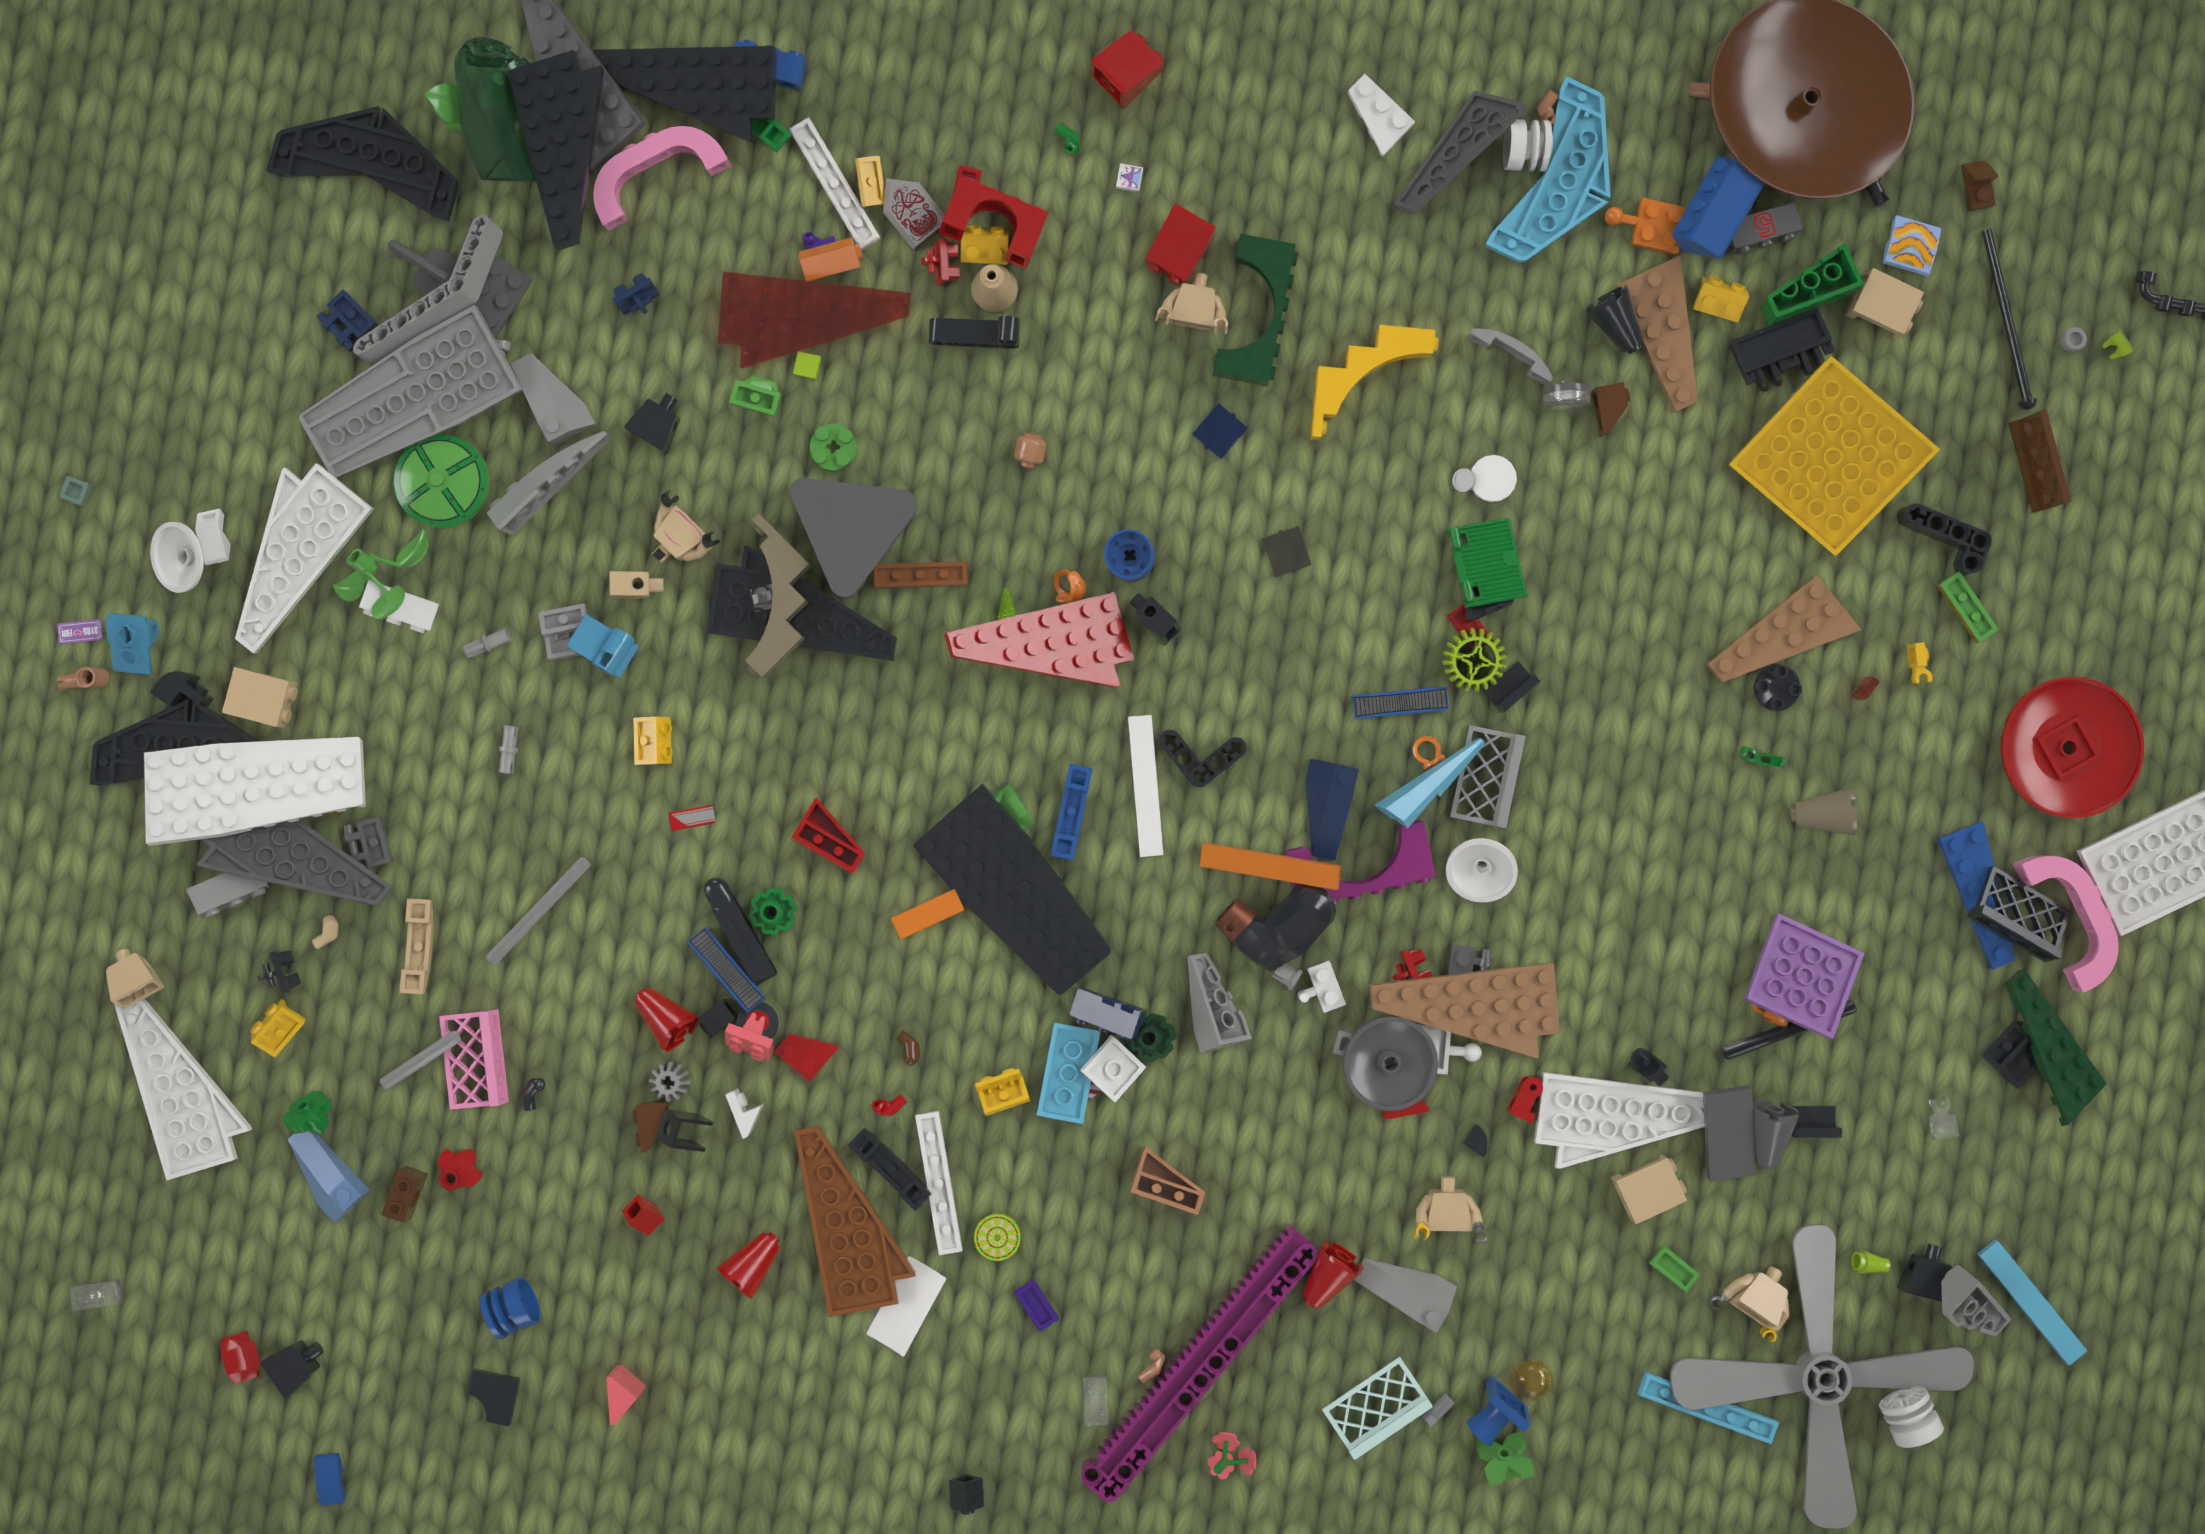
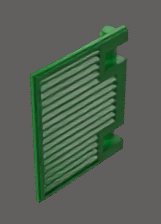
M1509 518L1447 528L1448 537H1451L1452 541L1451 549L1460 588L1464 592L1465 608L1528 597ZM1465 534L1467 544L1462 545L1460 535ZM1477 587L1479 597H1474L1472 588Z

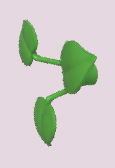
M504 71L495 72L488 79V92L495 100L469 112H466L465 108L462 107L465 102V96L455 84L444 83L436 85L423 95L431 104L437 116L446 123L451 132L463 131L465 136L470 135L477 138L470 143V154L478 170L489 181L495 178L502 166V148L493 137L483 139L481 134L472 132L470 129L474 125L473 115L497 104L505 113L512 112L517 108L508 73Z
M422 529L401 550L397 556V562L377 557L373 553L368 556L361 549L354 550L349 555L347 564L356 571L343 581L333 584L337 595L347 602L356 600L364 593L366 583H368L370 578L384 593L374 603L372 616L377 620H383L393 614L402 605L405 591L399 585L394 586L388 591L373 575L377 569L375 561L398 568L404 565L407 568L413 567L427 552V532Z

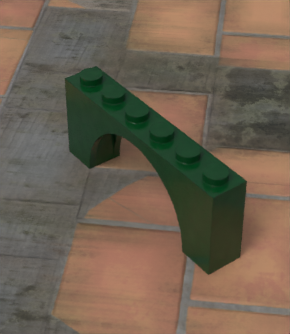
M1240 233L1235 262L1253 269L1266 282L1273 298V319L1265 333L1253 343L1236 349L1218 348L1212 376L1268 386L1269 380L1274 381L1276 367L1272 366L1273 358H1278L1281 344L1277 343L1278 334L1283 335L1285 321L1281 320L1282 312H1287L1290 298L1286 297V291L1291 289L1294 275H1291L1290 271L1291 266H1296L1299 252L1294 251L1296 244Z

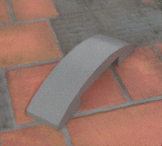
M1472 329L1466 337L1484 349H1487L1491 343H1494L1530 365L1531 367L1526 375L1544 386H1547L1553 379L1541 358L1528 346L1509 335L1489 329Z

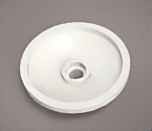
M180 522L162 524L156 530L151 542L150 555L153 570L158 580L168 590L176 593L188 592L198 584L203 573L204 554L202 546L194 532L185 524Z
M1484 838L1471 839L1458 845L1449 855L1446 864V876L1452 889L1463 898L1474 902H1491L1504 897L1514 887L1518 875L1517 862L1511 851L1497 841ZM1479 861H1485L1486 864H1480Z

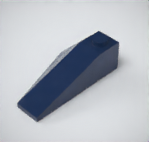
M1310 759L1305 787L1312 855L1336 860L1359 769Z

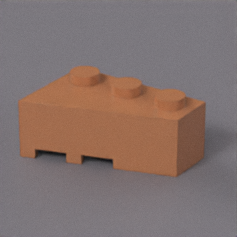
M1143 1146L1129 1192L1198 1215L1205 1192L1146 1146Z

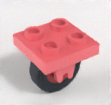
M763 1002L748 1014L742 1008L737 1015L736 1025L728 1023L725 1030V1042L728 1048L737 1053L742 1051L749 1053L753 1059L763 1061L764 1059L770 1061L773 1054L772 1038L776 1034L779 1025L775 1010Z

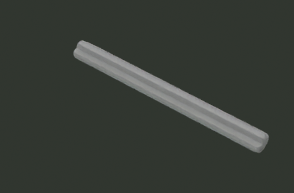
M584 857L579 858L486 955L487 960L493 965L497 964L591 866L590 862Z

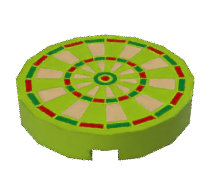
M1004 1213L989 1214L979 1221L975 1229L974 1242L976 1248L983 1257L989 1260L1002 1261L1008 1259L1017 1251L1020 1245V1229L1016 1221Z

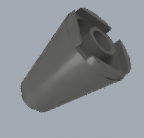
M1769 1100L1753 1102L1755 1158L1760 1167L1773 1169L1779 1165L1799 1119V1111L1796 1108L1784 1103H1780V1107L1773 1106L1772 1101Z

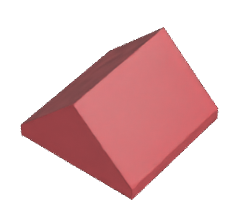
M616 1365L606 1377L610 1425H615L646 1388V1385L623 1365Z

